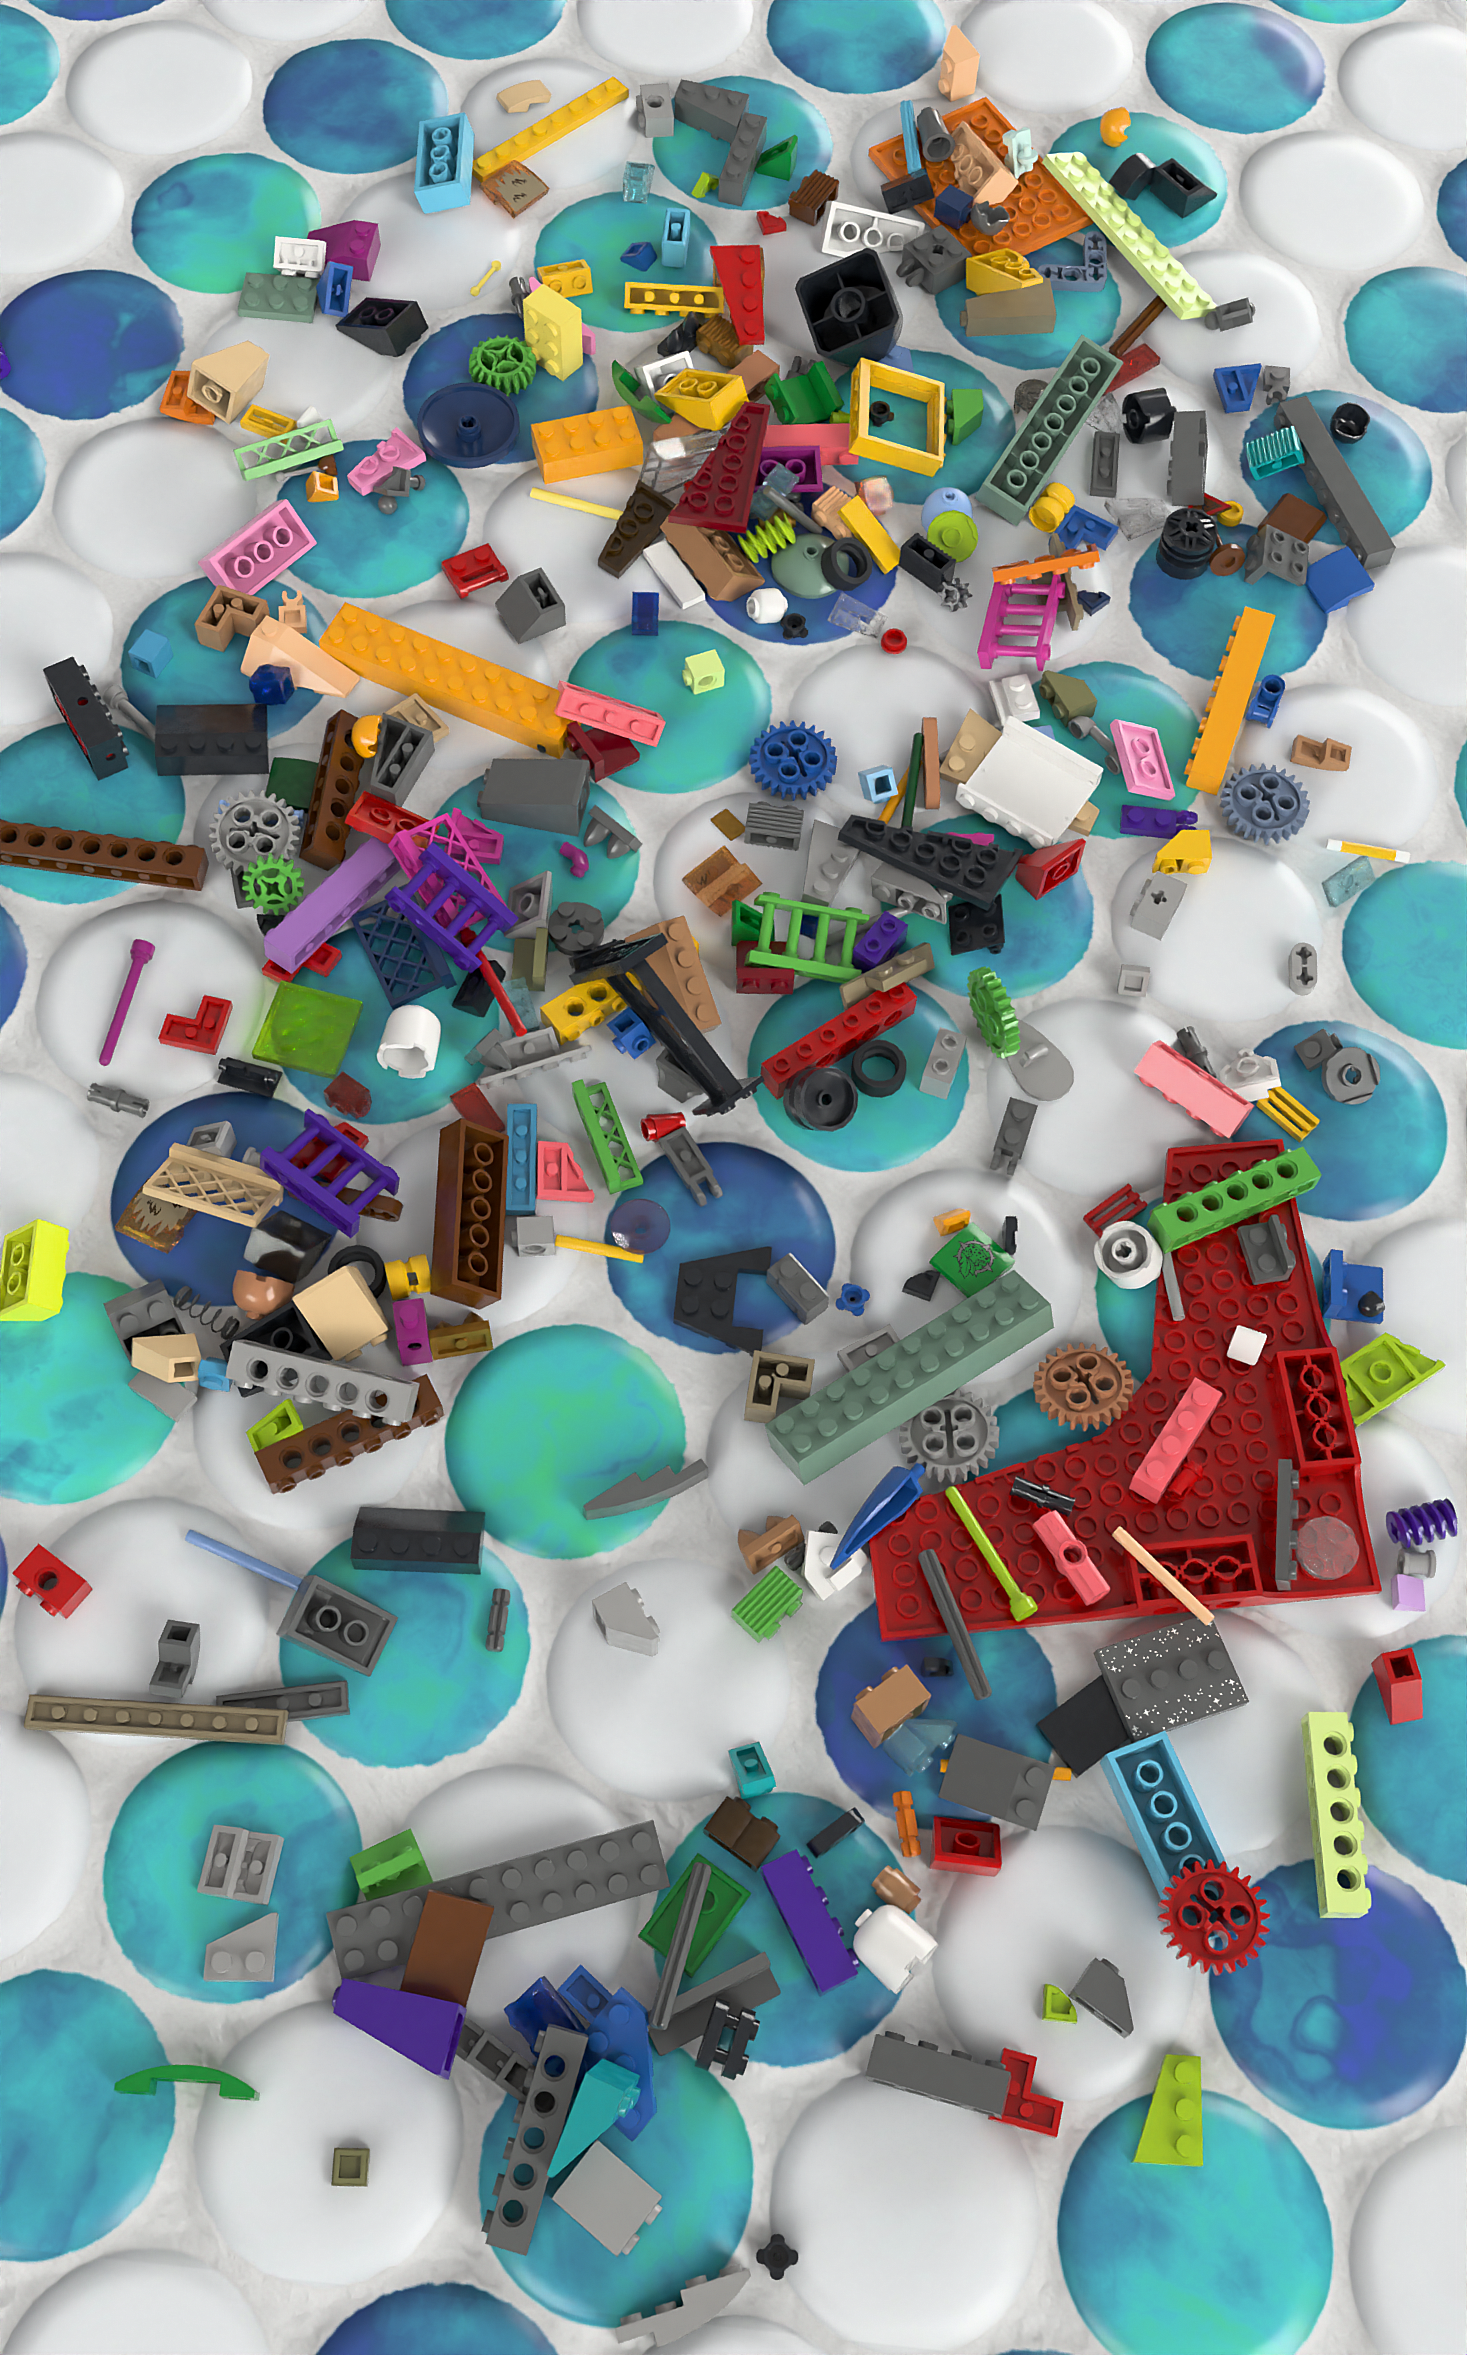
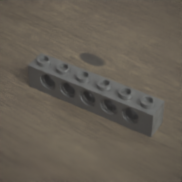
M550 2023L548 2024L547 2031L539 2030L534 2051L540 2053L536 2067L529 2065L523 2087L530 2088L526 2103L519 2101L513 2123L519 2124L516 2138L508 2137L502 2158L509 2160L505 2175L498 2173L492 2195L498 2197L495 2211L487 2210L481 2232L488 2233L485 2244L521 2255H527L549 2178L546 2174L559 2143L588 2041L587 2034ZM552 2055L560 2056L565 2062L564 2070L559 2074H550L545 2068V2061L548 2057ZM541 2091H548L554 2096L555 2103L548 2110H541L535 2104L534 2098ZM531 2127H537L544 2133L545 2138L543 2142L537 2146L529 2145L524 2138V2133ZM526 2163L533 2168L534 2176L531 2180L521 2182L515 2177L514 2169L519 2164ZM510 2200L519 2201L524 2209L522 2215L517 2218L508 2217L503 2209L505 2203Z

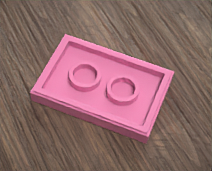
M1115 719L1110 724L1128 792L1170 801L1176 795L1157 729Z

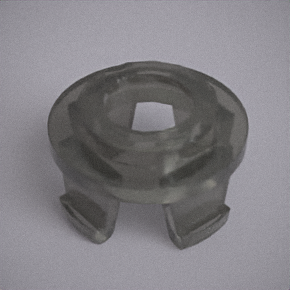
M1031 379L1019 384L1015 390L1014 412L1018 414L1020 409L1029 414L1038 399L1032 397H1039L1041 391L1044 392L1048 386V383L1042 380Z

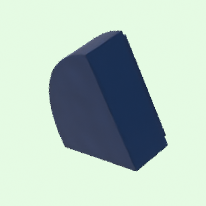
M1087 590L1078 592V604H1082L1083 610L1090 616L1109 604L1111 599L1109 595L1100 591L1099 593L1086 592Z

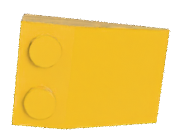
M685 368L654 394L656 400L699 428L711 429L712 431L724 428L725 424L735 417L744 402H749L742 376Z

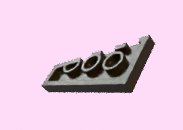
M638 480L632 496H630L626 503L622 516L620 515L616 523V528L610 535L598 558L597 565L619 579L643 553V549L649 547L663 532L660 526L676 504Z

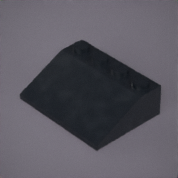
M267 704L157 705L155 760L158 776L269 774Z

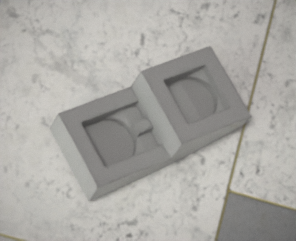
M142 1370L128 1383L133 1392L152 1403L158 1411L175 1422H178L198 1400L195 1395L178 1382L167 1383Z

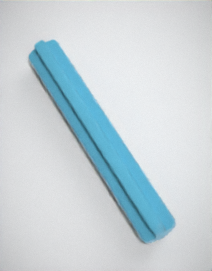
M903 100L900 103V114L908 174L921 169L913 102L911 100Z

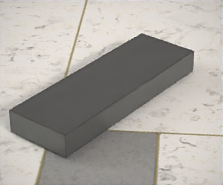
M1095 431L1090 496L1115 498L1120 433Z

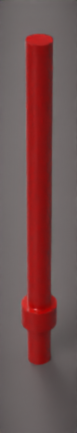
M470 927L460 931V940L463 946L467 948L476 938L477 934ZM481 949L476 954V957L483 962L479 969L516 1036L522 1037L526 1034L527 1030Z

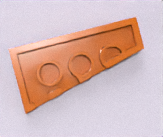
M1094 543L1086 545L1087 551L1083 552L1075 548L1064 550L1058 558H1055V555L1048 554L1035 558L1034 563L1029 564L1028 560L993 567L994 582L1000 581V585L1015 583V578L1026 576V580H1032L1042 577V573L1052 571L1053 575L1068 572L1070 567L1078 566L1079 569L1092 568L1095 566V562H1100L1099 552Z

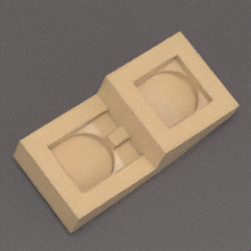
M531 80L513 85L497 94L496 99L508 113L527 112L530 103H549L552 94L540 80Z

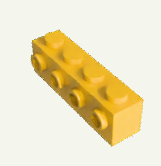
M625 282L624 308H630V314H645V309L655 310V315L669 316V311H679V316L686 317L689 311L704 313V318H711L715 313H718V315L724 314L722 287Z

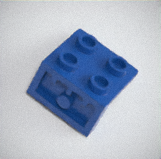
M1331 1249L1322 1263V1318L1381 1324L1383 1322V1312L1375 1317L1363 1316L1359 1312L1358 1302L1369 1291H1374L1383 1301V1268L1347 1264V1262L1343 1261V1250Z

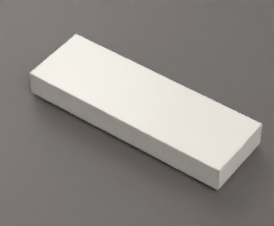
M666 539L643 549V556L682 610L705 600V592Z

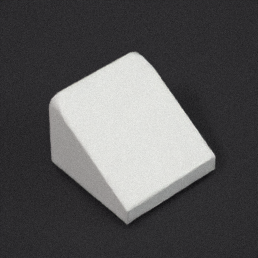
M310 405L297 420V427L299 429L321 422L323 419L314 406ZM327 426L318 428L313 439L320 442L328 432ZM309 431V432H306V433H303V434H305V435H307V436L310 437L312 431ZM299 435L300 440L307 443L308 439ZM311 442L310 444L312 446H317V444Z
M1237 1325L1229 1344L1227 1356L1250 1365H1255L1267 1335Z

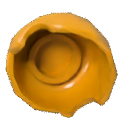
M1125 107L1108 110L1102 115L1100 120V134L1103 142L1112 148L1120 147L1121 143L1128 138L1127 135H1124V130L1130 126L1131 120Z
M380 715L362 716L355 722L352 728L351 740L355 750L363 758H373L377 754L378 735L381 733V730L378 729V724L382 721Z

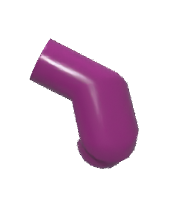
M564 842L559 853L572 860L573 866L570 868V873L578 878H582L585 871L589 870L587 855L569 842Z

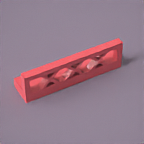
M559 680L557 689L560 692V696L554 710L556 715L657 747L666 723L660 713Z

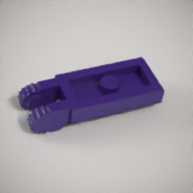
M1122 805L1120 833L1173 839L1181 830H1197L1196 827L1191 825L1198 822V814L1187 810L1177 812L1175 810Z

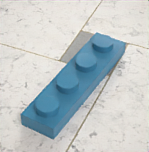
M508 1104L507 1135L509 1136L505 1212L506 1215H536L537 1104Z

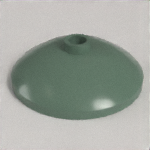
M803 533L795 535V544L786 539L785 549L778 545L777 553H773L771 570L775 581L782 589L794 596L807 599L822 598L838 590L827 582L821 569V556L825 549L835 542L833 539L820 534ZM838 551L836 557L838 565L848 576L849 560L847 554Z

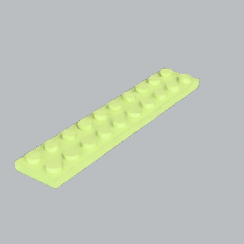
M1074 152L1045 155L1042 161L1043 165L1180 320L1205 317L1209 312L1216 311L1215 307L1217 306L1212 302L1211 297L1197 285V281L1188 275L1183 269V265L1172 257L1168 248L1155 238V234L1147 229L1141 222V218L1131 211L1127 206V202L1115 193L1114 188L1100 176V172L1090 165L1084 154Z

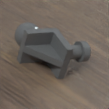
M1248 297L1215 307L1216 311L1209 312L1205 316L1204 323L1209 330L1220 328V332L1253 322L1252 316L1255 314V306L1249 303Z
M393 466L392 475L380 487L373 486V492L383 494L378 501L379 510L387 515L394 513L397 509V501L393 496L409 497L410 488H413L415 491H422L425 487V479L422 475L411 477V470Z

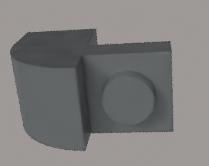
M167 1620L158 1641L159 1662L150 1681L149 1691L150 1694L182 1698L187 1685L192 1684L197 1669L200 1652V1624Z

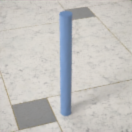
M190 1529L185 1537V1541L296 1591L303 1580Z

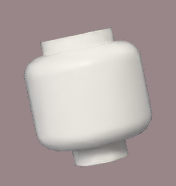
M766 588L755 590L751 597L748 598L746 607L749 617L753 618L756 623L767 624L779 622L787 611L788 604L780 590Z

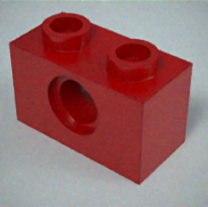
M39 1543L12 1572L19 1581L16 1587L29 1598L35 1594L42 1600L39 1605L53 1617L59 1613L66 1620L93 1590L85 1579ZM57 1578V1583L52 1589H43L46 1581Z

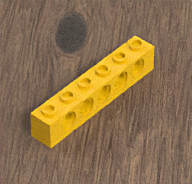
M692 936L693 942L695 944L699 956V943ZM629 972L625 973L643 995L641 986L635 976ZM602 978L575 985L540 1007L541 1022L546 1028L553 1027L556 1040L560 1045H563L568 1041L572 1042L579 1038L582 1032L591 1026H598L611 1013L623 1010L627 1004L609 983ZM602 997L604 1000L596 1001L594 998ZM573 1012L581 1013L578 1016L570 1015Z

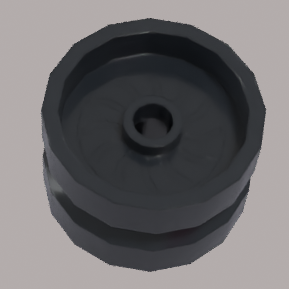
M807 1067L797 1071L788 1080L784 1089L783 1104L786 1115L796 1126L804 1130L833 1132L844 1128L852 1120L858 1106V1093L855 1083L847 1073L840 1069Z

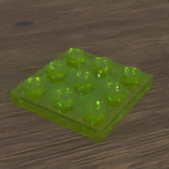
M280 981L252 1050L253 1059L336 1080L362 1013L363 1001Z

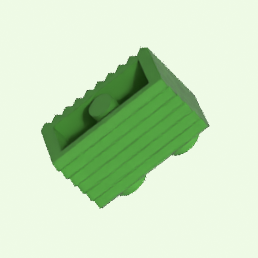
M775 1565L732 1609L731 1617L758 1643L764 1637L769 1640L780 1629V1620L786 1615L792 1617L801 1608L803 1603L800 1600L803 1596V1590Z

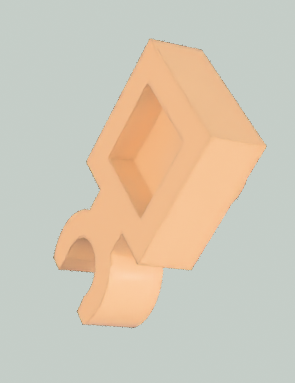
M297 590V597L295 599H288L287 592L283 591L282 600L284 606H279V622L291 627L298 633H307L306 606L303 605L301 591Z

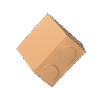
M956 25L951 27L943 49L940 80L938 81L940 92L950 102L975 92L980 54Z

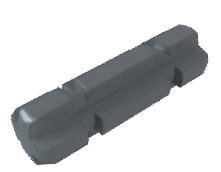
M830 1521L823 1523L818 1532L838 1533L836 1527ZM805 1539L796 1546V1550L792 1549L784 1557L785 1564L792 1571H796L804 1562Z
M497 1588L494 1589L492 1595V1603L494 1605L491 1606L488 1633L490 1635H487L485 1645L486 1649L491 1652H501L503 1650L504 1637L502 1635H505L508 1617V1607L506 1606L510 1603V1591Z

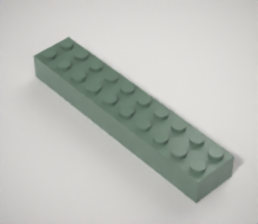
M1015 1270L1009 1272L765 1424L772 1450L805 1486L1053 1329L1051 1304Z

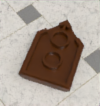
M1290 493L1282 495L1258 525L1257 530L1259 532L1268 524L1308 545L1327 521V516L1316 507Z

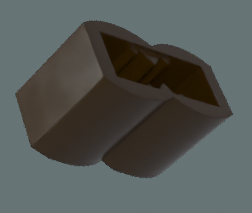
M727 1796L704 1827L703 1833L747 1867L757 1872L781 1837L776 1832L778 1826L764 1816L758 1819L749 1812L752 1809L751 1806L737 1796L731 1799Z

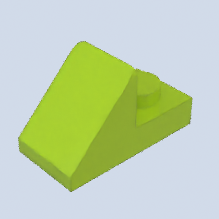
M286 1399L246 1431V1434L254 1452L302 1431L303 1424L292 1400Z

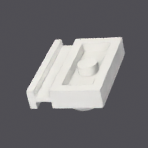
M1027 674L1003 678L1001 682L997 683L989 681V689L1001 726L1004 725L1010 715L1021 722L1040 718V710Z

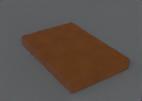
M428 1889L399 1991L458 2003L466 2008L494 1906Z

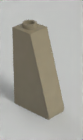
M1043 278V283L992 292L965 300L964 311H960V326H964L966 337L1053 333L1057 314L1050 278Z

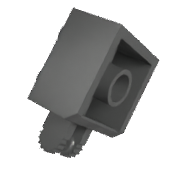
M940 225L903 245L902 262L898 266L896 274L900 278L907 276L905 283L909 287H914V285L921 283L931 294L936 295L966 278V258L972 257V254L943 225Z

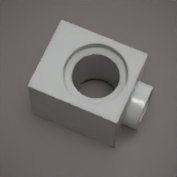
M553 1216L518 1217L517 1228L511 1229L512 1247L518 1246L519 1257L555 1255Z

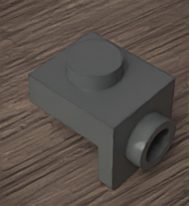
M1323 1028L1295 1045L1294 1048L1307 1070L1311 1072L1320 1067L1322 1062L1334 1051L1343 1048V1045L1335 1033L1330 1035Z

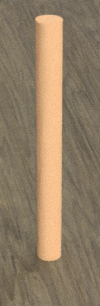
M1121 1526L1115 1530L1112 1536L1199 1620L1207 1626L1215 1618L1205 1606Z

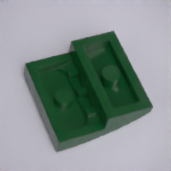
M274 757L265 791L266 798L275 793L277 802L285 799L286 808L292 806L293 810H304V813L308 814L318 763L295 758Z

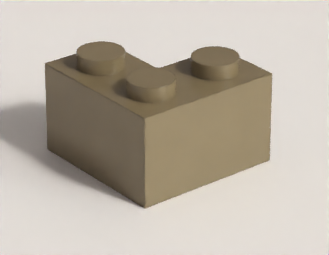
M754 1350L744 1420L767 1424L775 1419L779 1396L800 1400L810 1397L815 1359Z

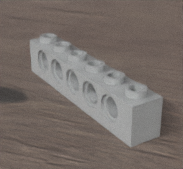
M244 1339L233 1341L225 1378L235 1380L234 1385L238 1387L252 1389L253 1385L264 1387L263 1392L270 1395L282 1396L284 1392L294 1395L293 1400L298 1402L311 1403L312 1400L323 1402L322 1407L326 1409L341 1411V1408L344 1407L352 1409V1414L362 1418H371V1415L383 1417V1423L394 1426H401V1422L404 1423L412 1419L420 1383ZM260 1361L265 1362L268 1367V1373L265 1377L261 1376L257 1370ZM289 1368L297 1372L298 1379L295 1384L290 1383L287 1379ZM319 1375L327 1380L328 1385L325 1392L320 1391L316 1385ZM348 1383L354 1384L357 1388L355 1399L349 1398L346 1394ZM378 1390L383 1391L387 1396V1404L384 1407L376 1402L375 1396Z

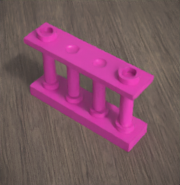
M1060 574L1053 575L1051 584L1012 583L1000 585V581L994 582L977 650L981 669H992L994 658L997 659L998 656L1035 657L1038 671L1044 670L1046 660L1049 661L1051 656L1050 640L1060 598L1065 596V582H1061ZM1013 594L1048 595L1046 605L1009 604L1008 602L1009 597H1012ZM1008 615L1043 616L1041 626L1008 625L1003 623L1004 617H1008ZM1003 635L1039 636L1036 646L998 644L999 638H1002Z

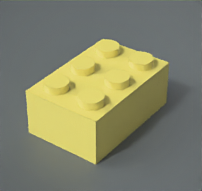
M542 284L523 300L525 341L527 346L532 348L531 353L535 355L536 363L546 369L549 374L564 381L583 365L581 309L545 284Z

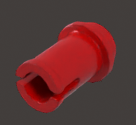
M1192 1460L1181 1464V1471L1166 1489L1176 1500L1184 1501L1196 1481L1203 1479V1468Z

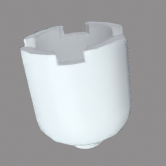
M405 1005L394 1010L387 1020L378 1048L377 1059L384 1069H387L389 1066L392 1069L398 1070V1076L412 1079L423 1078L426 1076L427 1071L433 1070L441 1036V1025L435 1014L419 1005Z
M894 1905L881 1906L874 1912L867 1909L855 1923L859 1929L854 1936V1953L881 1983L895 1994L899 1993L914 1977L909 1971L916 1963L920 1961L925 1965L939 1946L934 1941V1937L902 1909Z

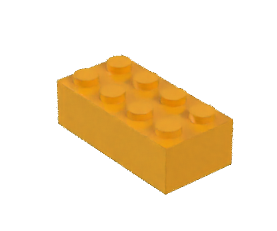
M630 405L531 424L532 447L544 484L643 464V441Z

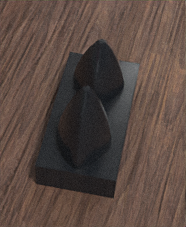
M689 311L684 322L672 330L657 346L658 354L666 357L684 351L690 353L697 347L696 331L702 325L699 324L698 318L693 311Z

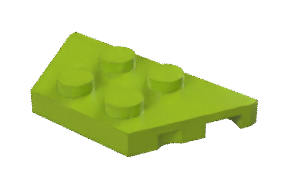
M1386 1332L1340 1362L1354 1429L1443 1370L1446 1366L1445 1363L1439 1359L1435 1362L1420 1354L1421 1350L1411 1345L1403 1344L1398 1338Z

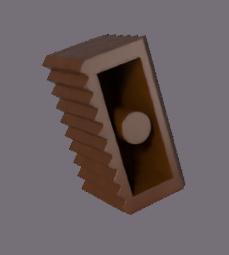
M815 169L809 177L805 176L797 192H791L788 199V205H790L789 215L815 226L818 220L820 221L821 217H823L826 202L837 200L839 180L825 173L822 174L821 171L818 172Z

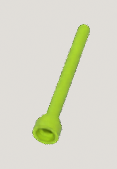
M949 1486L946 1489V1496L1010 1597V1611L1016 1621H1021L1037 1611V1604L1032 1596H1027L1025 1592L1022 1593L957 1488Z

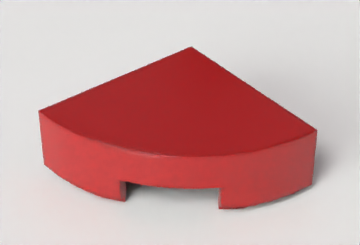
M757 211L756 218L763 235L786 231L787 224L783 218L769 215L768 211Z

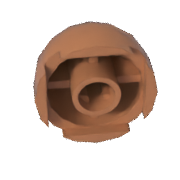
M237 1270L232 1293L237 1306L247 1311L246 1317L260 1321L265 1316L292 1300L295 1286L272 1277L258 1276L256 1273Z

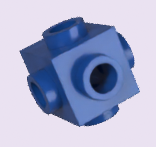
M630 1007L607 1024L615 1036V1039L612 1040L613 1044L621 1054L627 1051L634 1060L656 1043V1040L650 1033L651 1031Z

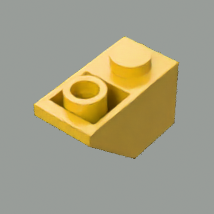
M1181 830L1157 852L1152 866V873L1157 871L1164 874L1190 873L1197 875L1207 873L1212 860L1209 830Z

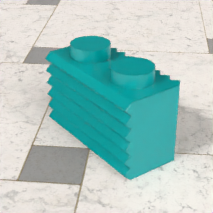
M1294 426L1282 428L1275 432V434L1266 435L1265 438H1256L1250 444H1245L1249 468L1255 481L1305 462L1301 441Z

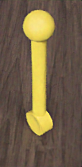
M495 260L491 263V269L476 286L470 289L471 295H479L481 287L491 275L501 269L500 261Z

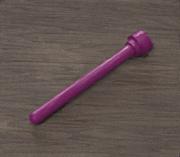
M136 939L131 946L130 954L133 961L99 1057V1063L102 1066H107L111 1062L144 964L152 960L155 946L148 941Z

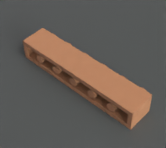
M756 350L750 356H746L734 369L727 371L726 374L742 376L748 400L755 403L766 394L764 386L774 373L779 375L780 365L761 351ZM675 412L669 424H661L653 432V450L676 466L720 430L712 431L711 429L699 428ZM733 418L730 421H728L725 424V426L728 425L733 420Z

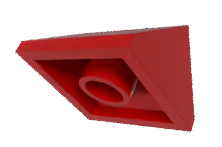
M934 1816L929 1869L995 1877L1002 1866L999 1824Z

